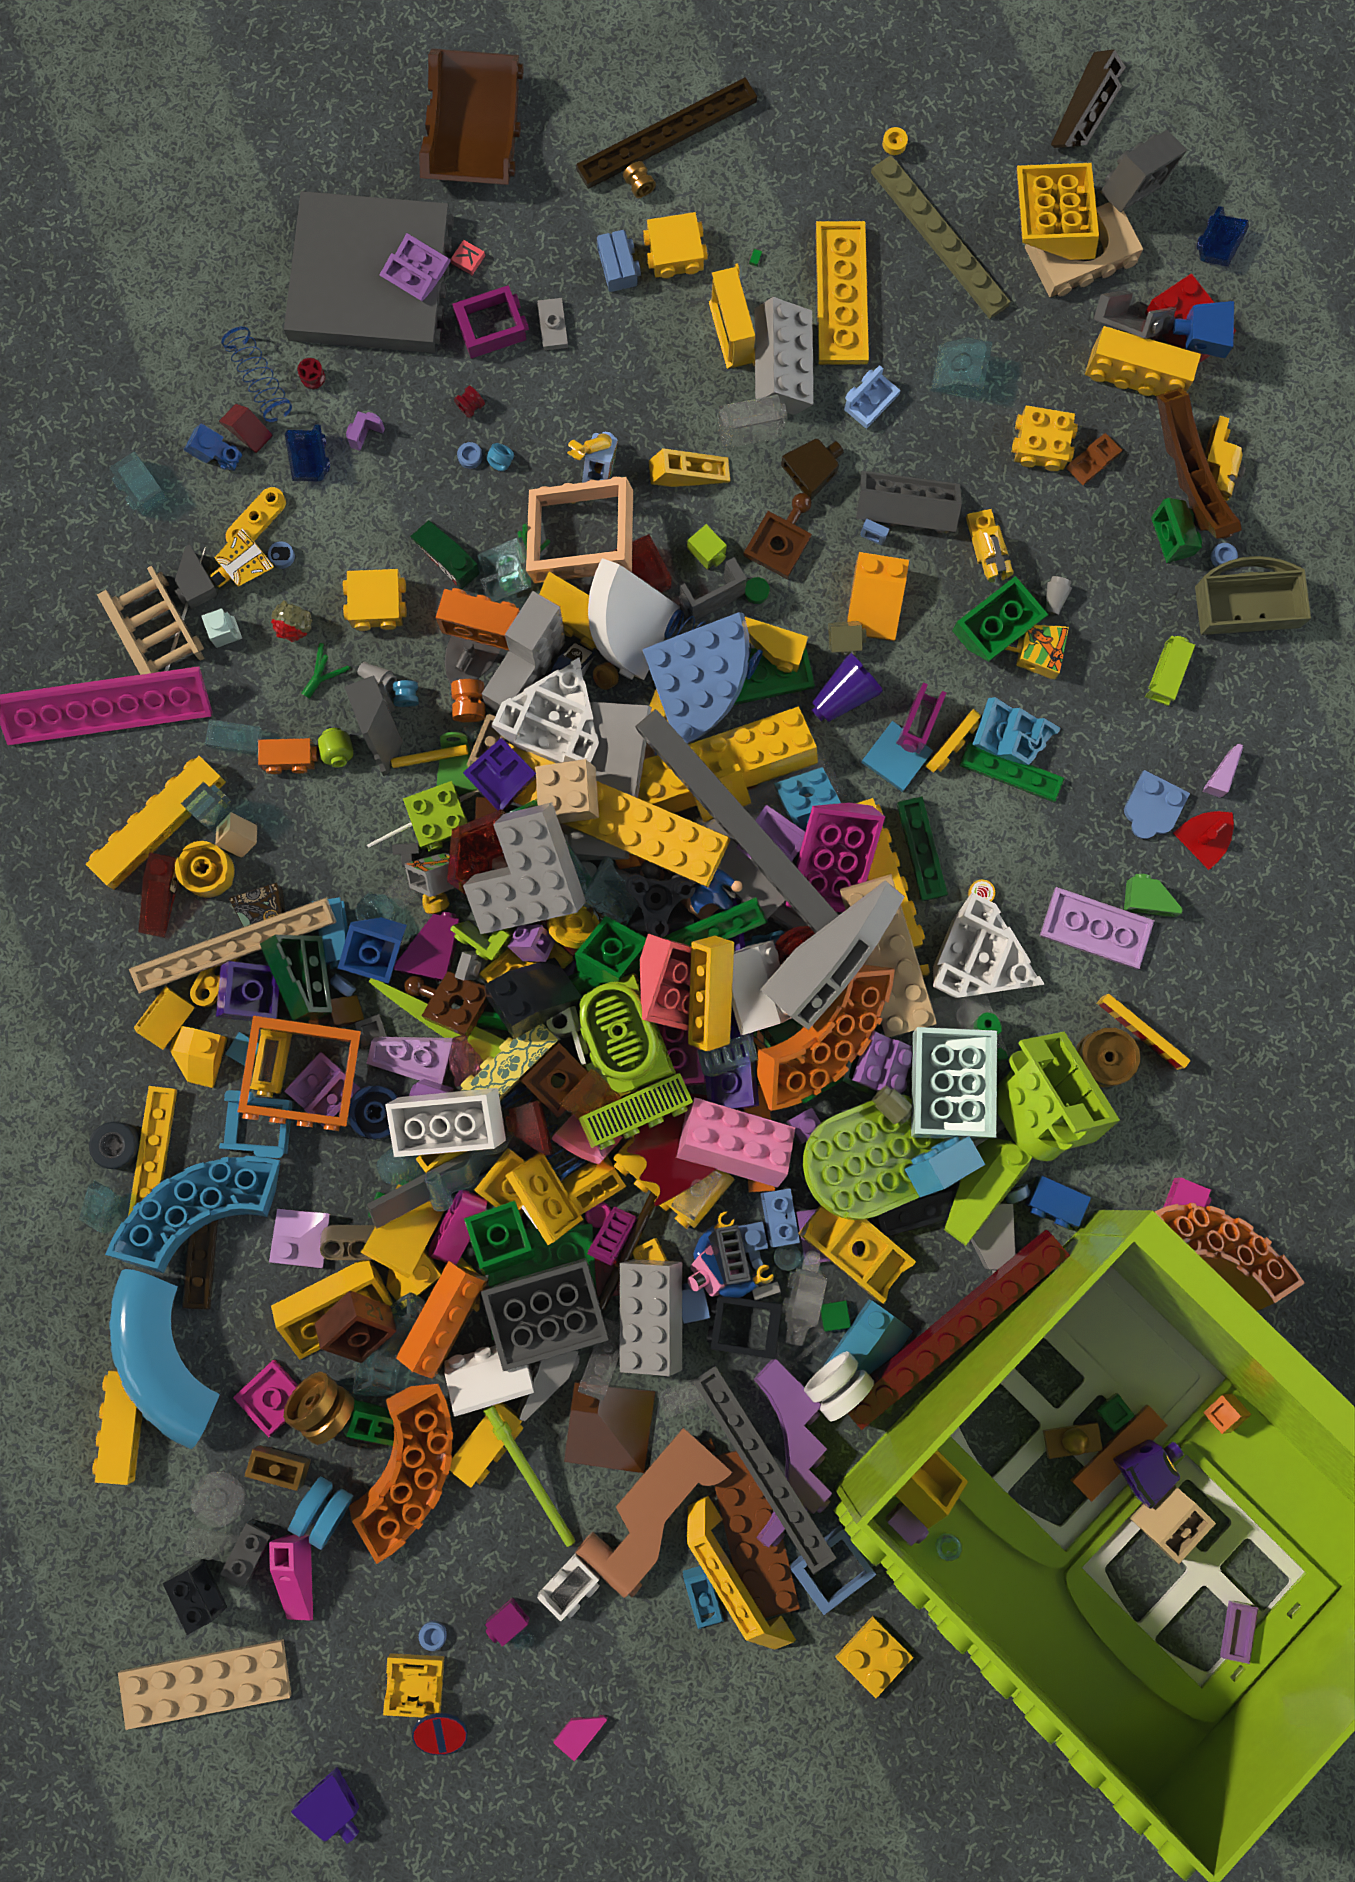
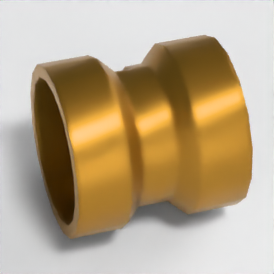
M642 161L631 164L623 173V178L627 184L632 186L631 191L636 198L648 195L656 186L652 176L647 174V168Z

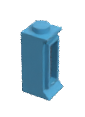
M340 897L328 899L337 922L318 929L319 936H322L326 966L330 965V969H338L348 933L344 901H341Z

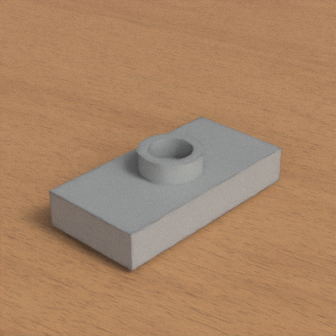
M562 298L538 300L543 349L568 348Z

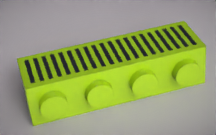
M678 1073L583 1115L579 1118V1121L591 1148L599 1145L600 1150L615 1144L613 1138L622 1134L625 1139L640 1133L638 1127L648 1124L649 1128L664 1122L662 1116L672 1113L673 1117L688 1111L686 1106L693 1103L681 1074Z

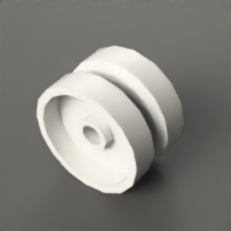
M848 1351L839 1354L825 1364L809 1380L804 1388V1392L813 1402L822 1401L820 1411L829 1421H835L851 1411L866 1397L874 1386V1380L866 1371H856L858 1362Z

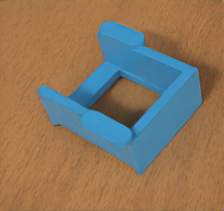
M226 1091L224 1101H228L225 1136L224 1143H220L219 1149L254 1151L255 1156L281 1158L283 1154H287L290 1119H286V1124H280L278 1146L237 1143L240 1113L237 1112L241 1091ZM249 1092L247 1105L282 1107V1110L292 1111L293 1101L256 1098L252 1092Z

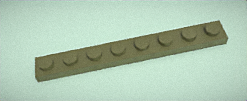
M892 155L875 165L871 169V174L987 317L991 319L1007 308L1011 301Z

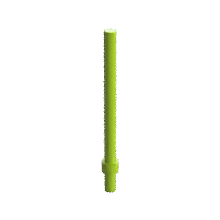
M493 1405L486 1407L484 1413L494 1427L492 1431L496 1438L502 1440L566 1547L571 1546L575 1542L573 1535L511 1435L512 1430L508 1423L502 1421Z

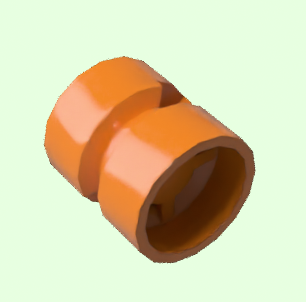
M460 679L451 683V696L456 701L452 704V719L454 721L479 722L486 718L485 703L481 701L483 699L482 692L484 691L483 681Z

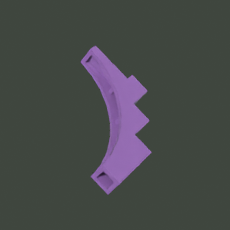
M772 1359L756 1375L754 1381L767 1395L782 1429L786 1454L785 1477L805 1509L812 1514L816 1511L820 1513L830 1503L828 1498L832 1493L809 1469L811 1467L815 1469L825 1459L823 1453L827 1448L804 1425L806 1423L811 1425L819 1417L820 1413L818 1410L821 1404L813 1402L804 1392V1387L777 1359ZM774 1511L770 1520L756 1537L768 1548L771 1544L776 1546L785 1536L783 1532L785 1528Z

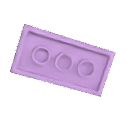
M1056 887L1040 932V937L1138 970L1140 969L1155 920Z

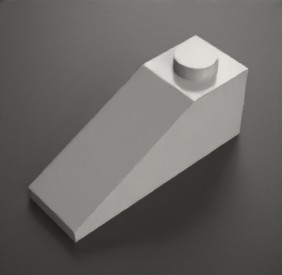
M578 1350L535 1362L532 1370L534 1393L522 1397L517 1411L520 1420L526 1421L570 1377L571 1371H576L580 1360Z

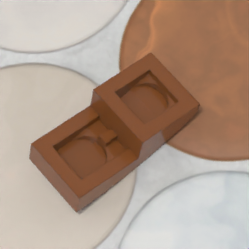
M1104 433L1091 443L1086 451L1071 461L1066 469L1084 486L1122 452V449Z

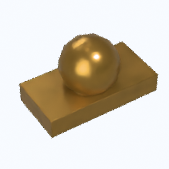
M1097 1422L1043 1430L1047 1458L1049 1459L1103 1451Z

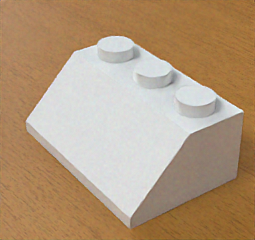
M773 941L747 946L734 952L732 1007L740 1035L771 1027L791 1019L785 1011L761 990L763 985L780 967L778 952Z
M496 1346L481 1347L475 1352L466 1355H455L449 1360L444 1361L445 1378L454 1416L534 1393L531 1364L503 1371Z

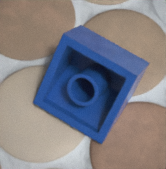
M382 917L351 922L338 969L389 984L407 925Z

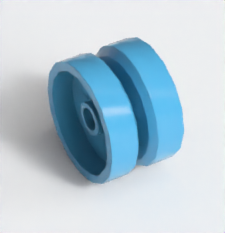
M321 1476L302 1499L288 1528L289 1532L301 1538L306 1535L312 1525H315L309 1536V1543L320 1550L325 1547L354 1497L347 1491L340 1489L336 1491L328 1502L327 1500L333 1490V1484Z

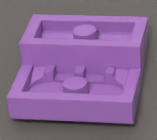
M406 233L395 254L391 253L380 276L420 301H423L440 280L451 260Z
M320 1051L284 1091L301 1105L307 1113L334 1117L340 1111L345 1073ZM354 1081L351 1098L360 1089Z

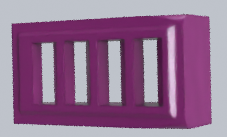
M613 1207L587 1254L612 1265L625 1245L637 1218L628 1212ZM602 1245V1246H604V1247H606V1248L612 1250V1252H609V1251H607V1250H605V1249H602V1248H600L599 1246Z

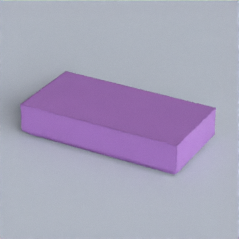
M1228 1601L1220 1653L1223 1659L1250 1664L1259 1609L1257 1606Z

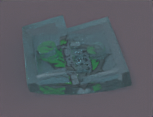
M522 537L515 538L478 554L485 576L480 581L485 595L493 602L531 588V578L526 572L527 552Z

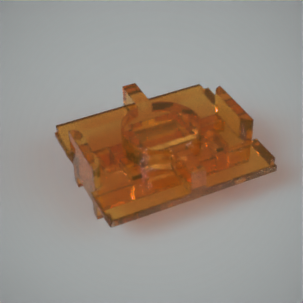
M591 1069L564 1097L561 1103L579 1121V1118L583 1115L620 1100L621 1097L618 1092L611 1089L610 1085L601 1078V1075L596 1070Z

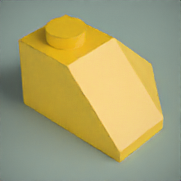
M181 1026L173 1036L170 1052L187 1082L214 1088L228 1037Z
M424 1249L409 1278L389 1268L386 1288L399 1305L404 1308L437 1282L443 1271L434 1259L428 1256L427 1250Z

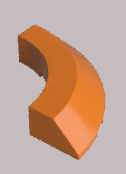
M863 965L846 988L809 1030L803 1027L788 1040L778 1045L758 1050L757 1077L768 1108L771 1111L802 1103V1099L812 1094L818 1095L822 1092L821 1089L831 1081L836 1082L849 1070L846 1066L848 1061L852 1063L857 1055L861 1056L872 1041L869 1038L877 1024L880 1025L883 1019L880 1015L885 1001L889 1003L895 969Z
M1189 1203L1187 1205L1174 1204L1155 1211L1175 1233L1256 1311L1278 1302L1304 1284L1294 1266L1284 1254L1280 1256L1270 1246L1272 1242L1267 1237L1259 1236L1253 1231L1254 1227L1239 1217L1234 1219L1226 1215L1225 1210L1213 1206L1202 1207L1196 1206V1203Z
M439 1384L410 1386L386 1399L394 1424V1442L390 1459L375 1485L360 1499L349 1505L351 1520L376 1564L392 1555L406 1543V1539L416 1529L419 1530L423 1525L422 1521L429 1514L430 1510L434 1509L442 1494V1487L451 1467L453 1432L447 1402Z

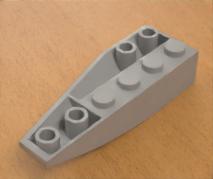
M887 881L882 882L798 946L763 985L761 990L791 1018L809 1030L863 966L888 928L905 896Z

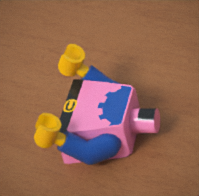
M723 1212L719 1215V1223L716 1226L712 1225L697 1242L693 1253L695 1261L690 1266L694 1274L688 1277V1284L693 1291H698L704 1287L712 1297L722 1295L723 1297L741 1298L756 1289L760 1282L764 1284L770 1283L774 1276L772 1274L768 1278H762L761 1273L769 1268L768 1265H762L758 1268L757 1275L753 1277L756 1272L747 1261L751 1281L725 1287L708 1238L717 1228L733 1226L734 1219L728 1225L722 1224L721 1219L727 1214V1212ZM725 1249V1251L732 1252V1249ZM735 1259L727 1260L728 1264L736 1262ZM739 1269L730 1271V1275L740 1273Z

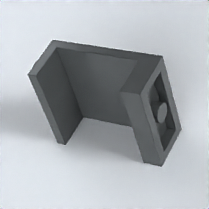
M1121 290L1101 294L1094 320L1145 339L1168 334L1173 327L1176 308L1169 307L1150 311L1145 320L1127 313L1133 296L1132 292Z
M735 557L725 562L724 580L726 584L701 598L694 600L686 584L680 585V595L678 596L680 604L678 606L683 611L684 618L691 617L690 621L694 623V618L697 621L745 595L747 578Z

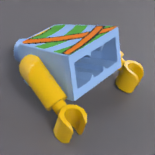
M594 433L591 440L585 441L584 445L576 440L569 442L568 446L572 450L568 451L567 454L577 460H581L585 456L582 483L589 480L599 481L611 478L618 440L612 433Z

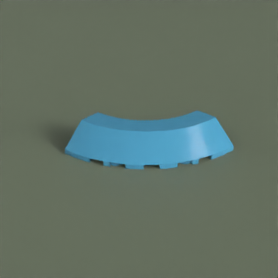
M257 1156L223 1157L219 1160L192 1165L172 1178H167L154 1187L152 1192L133 1207L132 1212L118 1227L105 1255L164 1274L169 1261L179 1246L190 1235L206 1224L234 1215L248 1214L267 1217L276 1192L280 1160Z

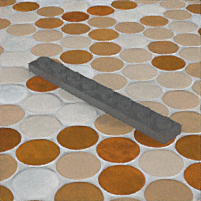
M713 1367L693 1380L811 1572L815 1574L837 1559L717 1367Z

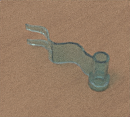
M514 1130L510 1131L506 1136V1141L495 1149L471 1151L469 1160L464 1167L448 1171L441 1176L438 1172L428 1173L424 1181L430 1193L429 1200L433 1209L444 1211L450 1208L453 1204L452 1193L472 1187L477 1182L479 1173L484 1167L494 1166L499 1158L482 1156L502 1152L515 1135ZM516 1145L512 1151L516 1154L520 1150V1146Z

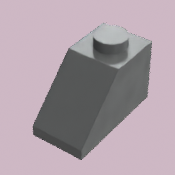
M187 545L176 574L175 581L179 588L175 592L182 604L188 602L191 609H194L218 596V593L191 545Z

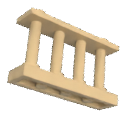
M152 566L148 567L147 569L153 579L120 597H112L107 590L97 594L140 675L159 672L158 670L192 652L200 661L204 659L201 653L204 647L197 635L192 637L165 588L169 586V583L162 572L157 573ZM157 588L159 589L164 601L130 619L129 617H123L121 610L124 609L123 606ZM170 609L176 622L142 640L140 638L135 639L132 633L136 630L135 627ZM182 631L188 642L187 644L155 661H147L144 653L147 652L148 648Z

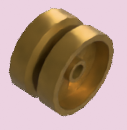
M1102 1028L1088 1034L1078 1043L1076 1048L1099 1087H1112L1128 1081L1137 1072L1140 1063V1051L1135 1040L1127 1032L1117 1028ZM1105 1054L1109 1055L1107 1061L1105 1059Z
M317 1372L304 1379L295 1388L285 1405L283 1417L287 1424L300 1431L311 1443L320 1445L334 1438L343 1429L354 1409V1398L345 1388L338 1386L329 1375Z

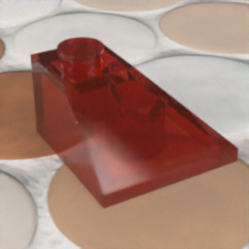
M534 1101L509 1109L510 1116H506L508 1131L514 1132L515 1137L543 1155L553 1156V1148L542 1103Z

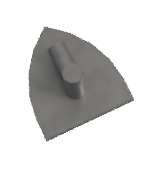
M451 636L445 654V669L450 685L453 681L460 679H478L490 668L501 649L477 643L470 639Z

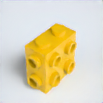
M696 212L647 220V230H643L645 246H650L651 253H647L649 269L654 268L655 278H670L676 274L683 273L695 274L704 269V260H708L706 244H701L700 237L704 236L701 221L697 222Z
M1025 406L1023 413L1017 415L1015 429L1019 430L1018 438H1014L1011 452L1016 453L1014 462H1019L1024 467H1034L1037 465L1043 466L1049 471L1063 470L1067 462L1072 461L1074 454L1071 440L1075 439L1078 424L1074 423L1075 413Z
M398 569L347 571V580H343V593L347 595V604L343 606L344 619L349 621L352 628L359 631H367L371 627L392 630L396 626H403L402 617H407L406 602H402V593H406L405 577L401 578Z

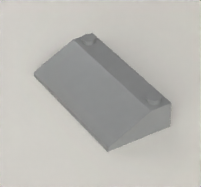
M590 702L595 733L599 741L591 764L596 767V781L638 798L646 741L638 733L635 726L651 713L652 707L647 705ZM560 824L573 861L629 859L628 852L567 825Z

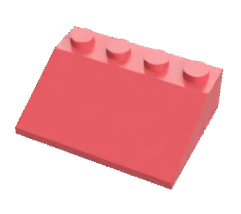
M648 934L640 957L643 1020L689 1031L692 946Z

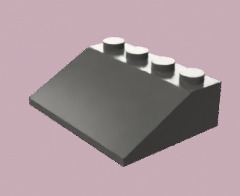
M587 1258L488 1286L481 1291L503 1371L609 1340Z

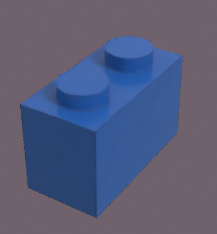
M1037 1176L1025 1205L1031 1208L1030 1213L1044 1219L1046 1215L1055 1218L1054 1224L1069 1230L1070 1226H1080L1091 1197L1044 1176Z

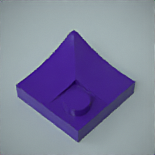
M502 738L463 772L467 779L501 815L536 778V773Z

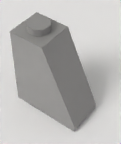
M999 1204L971 1239L984 1268L992 1269V1274L1015 1256L1013 1204Z

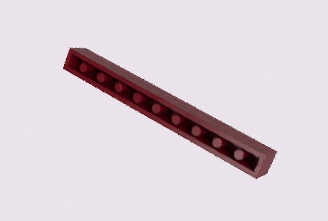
M1047 1229L1044 1230L871 1376L874 1380V1386L870 1392L847 1414L863 1430L1070 1256L1068 1252Z

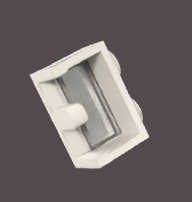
M575 1553L542 1588L537 1598L560 1621L566 1616L570 1619L580 1608L579 1601L585 1595L588 1598L591 1597L600 1585L597 1582L600 1576Z

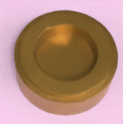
M602 663L596 666L593 671L594 681L601 689H610L618 683V672L610 663Z

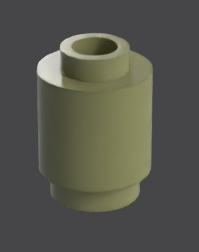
M887 1085L879 1090L872 1100L876 1104L875 1107L894 1125L898 1122L901 1124L905 1123L912 1115L910 1111L912 1104L896 1089L889 1088Z

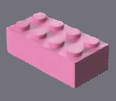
M694 1097L693 1103L689 1105L688 1111L685 1113L676 1158L779 1187L788 1175L795 1127Z

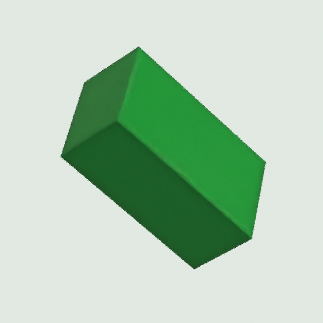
M753 250L749 261L750 265L758 266L762 251Z

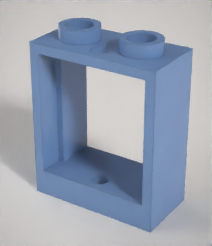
M791 1188L760 1193L769 1246L778 1247L800 1243Z
M842 1525L830 1532L824 1539L830 1548L843 1539L864 1568V1571L828 1599L806 1570L807 1564L802 1556H799L789 1564L792 1572L823 1615L876 1575L872 1568L874 1565L851 1542V1537Z

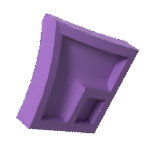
M765 805L755 821L792 862L801 849L805 831L768 805ZM738 844L736 849L751 859V856L744 849L742 850L739 846L740 844Z

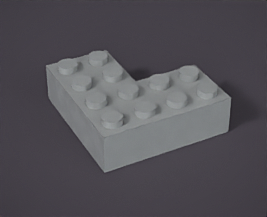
M532 591L505 633L509 652L482 692L486 708L496 714L503 701L508 698L512 699L522 693L524 689L539 681L542 675L547 676L553 666L552 659L556 654L560 655L566 646L560 606Z
M553 803L503 814L493 825L508 867L475 874L463 885L480 934L577 913L586 902Z

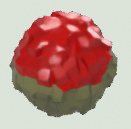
M283 600L272 611L271 623L278 638L287 639L291 642L298 641L300 638L305 637L312 627L311 612L293 604H287V601Z

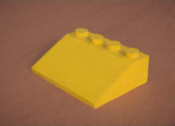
M1092 163L1017 166L1022 243L1069 260L1095 259L1099 231Z

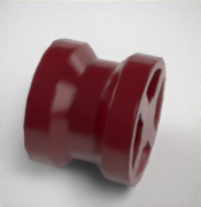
M305 358L299 363L297 371L302 384L308 389L321 387L325 382V373L320 362L315 358Z
M470 385L465 388V392L462 395H457L454 398L458 408L468 418L474 415V411L477 408L481 409L485 405L483 398Z

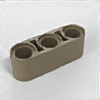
M331 1225L324 1228L320 1239L321 1255L328 1260H373L362 1254L361 1251L375 1225ZM334 1241V1242H337V1243H335V1244H330V1243H328V1242ZM362 1241V1242H364V1243L358 1244V1243H355V1242Z

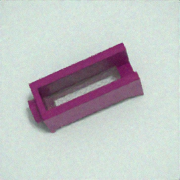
M924 682L916 693L912 707L896 742L905 751L918 754L926 745L946 696L944 691L940 693L937 699L925 694L928 684Z

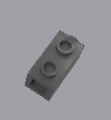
M253 1519L246 1523L220 1573L226 1577L225 1581L235 1587H240L241 1585L245 1587L251 1581L276 1531Z

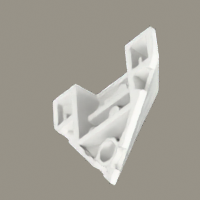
M580 658L573 660L565 668L556 670L527 687L522 693L512 699L508 698L503 701L492 723V727L514 747L536 754L554 763L586 759L591 763L599 741L595 733L593 715L586 684L582 676Z
M971 893L953 918L933 966V987L955 998L1039 986L1044 985V982L1029 964L1031 963L1030 959L1010 926H1006L999 914L1001 911L997 905L975 893Z

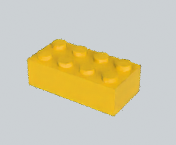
M1103 326L1092 348L1085 375L1096 382L1106 381L1113 383L1120 389L1130 388L1137 390L1144 396H1157L1180 387L1187 392L1194 381L1201 354Z

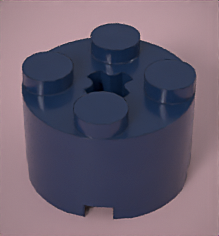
M368 1086L359 1090L351 1099L348 1114L349 1122L355 1132L373 1140L390 1138L385 1104L395 1100L399 1095L382 1086ZM375 1107L382 1109L380 1118H372L375 1114L373 1111Z

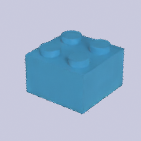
M955 1136L933 1146L932 1150L927 1153L924 1152L911 1159L913 1164L905 1168V1171L919 1197H923L949 1187L984 1166L985 1163L970 1136L962 1139Z

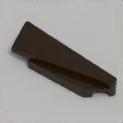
M1115 49L1093 53L1051 143L1053 148L1088 144L1122 87L1118 77L1125 70L1126 66Z

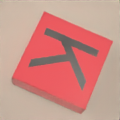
M463 240L450 259L451 264L473 275L485 257V253Z

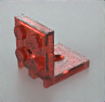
M501 809L452 829L447 882L465 895L463 885L475 874L492 871L493 859L504 855L493 825L503 814H506Z

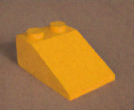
M859 552L855 565L847 622L859 621L862 628H866V637L895 641L909 560Z

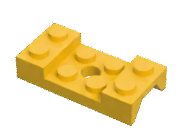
M822 1205L819 1206L798 1233L856 1281L873 1298L883 1304L887 1300L889 1288L900 1274L916 1263L913 1258L867 1219H844L830 1213ZM857 1241H862L865 1250L861 1255L855 1256L852 1252L853 1244Z

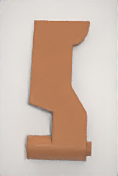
M683 1427L616 1505L629 1531L625 1539L613 1550L597 1534L591 1532L575 1553L623 1598L628 1595L633 1597L642 1586L640 1583L642 1578L658 1560L666 1520L698 1483L704 1486L716 1485L725 1480L732 1471Z

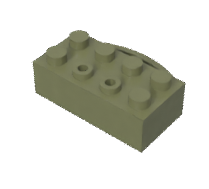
M1250 556L1230 560L1212 569L1195 586L1201 635L1301 628L1311 619L1305 569L1281 559ZM1240 567H1263L1275 570V572H1246L1220 575L1222 572Z

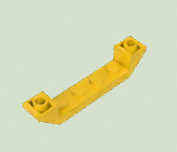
M709 1496L688 1506L687 1544L745 1640L774 1650L793 1643L796 1639L782 1616L769 1621L765 1620L711 1530L723 1519Z

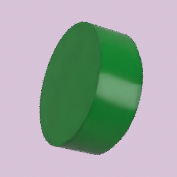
M760 577L748 580L745 589L746 599L753 604L765 602L770 591L768 582Z

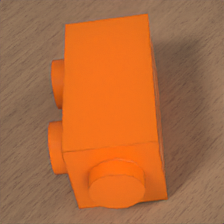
M310 738L258 740V765L267 774H281L282 770H292V773L297 774L307 773V769H315V762L319 760L318 746H314Z

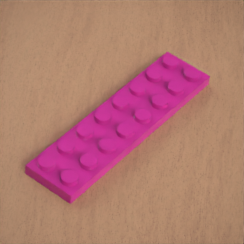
M200 666L0 694V726L7 745L212 716V708Z

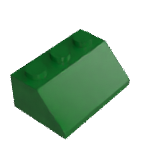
M1015 576L959 619L952 632L967 650L989 662L1047 617L1048 613Z

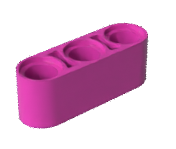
M460 1189L430 1244L428 1256L444 1263L450 1261L457 1264L470 1240L464 1218L485 1211L487 1200L482 1196Z

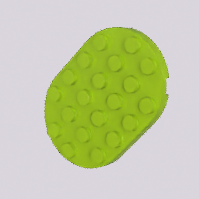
M902 1095L910 1104H912V1099L909 1098L910 1096ZM869 1101L830 1117L815 1128L806 1143L803 1155L805 1179L814 1198L830 1213L848 1220L869 1219L919 1198L905 1168L913 1164L911 1159L932 1150L933 1146L944 1141V1139L911 1137V1116L905 1123L901 1124L898 1122L894 1125L875 1107L876 1104L873 1101Z

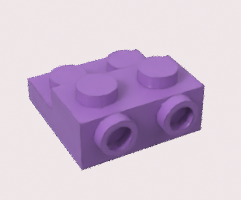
M873 1031L869 1038L872 1041L864 1053L859 1056L852 1080L877 1092L887 1085L889 1088L896 1089L901 1094L907 1087L905 1079L908 1069L912 1066L913 1047Z

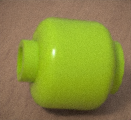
M329 728L323 731L322 735L318 738L320 757L325 764L339 768L345 766L353 757L354 751L351 738L346 731L340 728Z

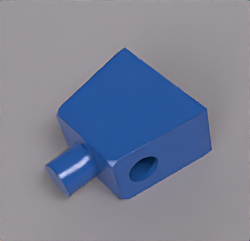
M1234 301L1194 305L1187 315V319L1174 320L1173 334L1186 335V349L1189 351L1226 358L1233 348Z

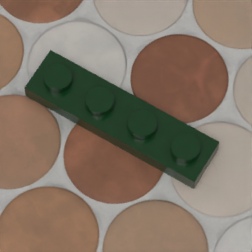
M923 796L897 802L921 902L946 897L948 892Z

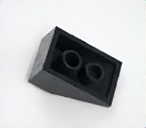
M556 958L508 971L484 985L488 1001L514 1039L575 1005L582 999V996Z

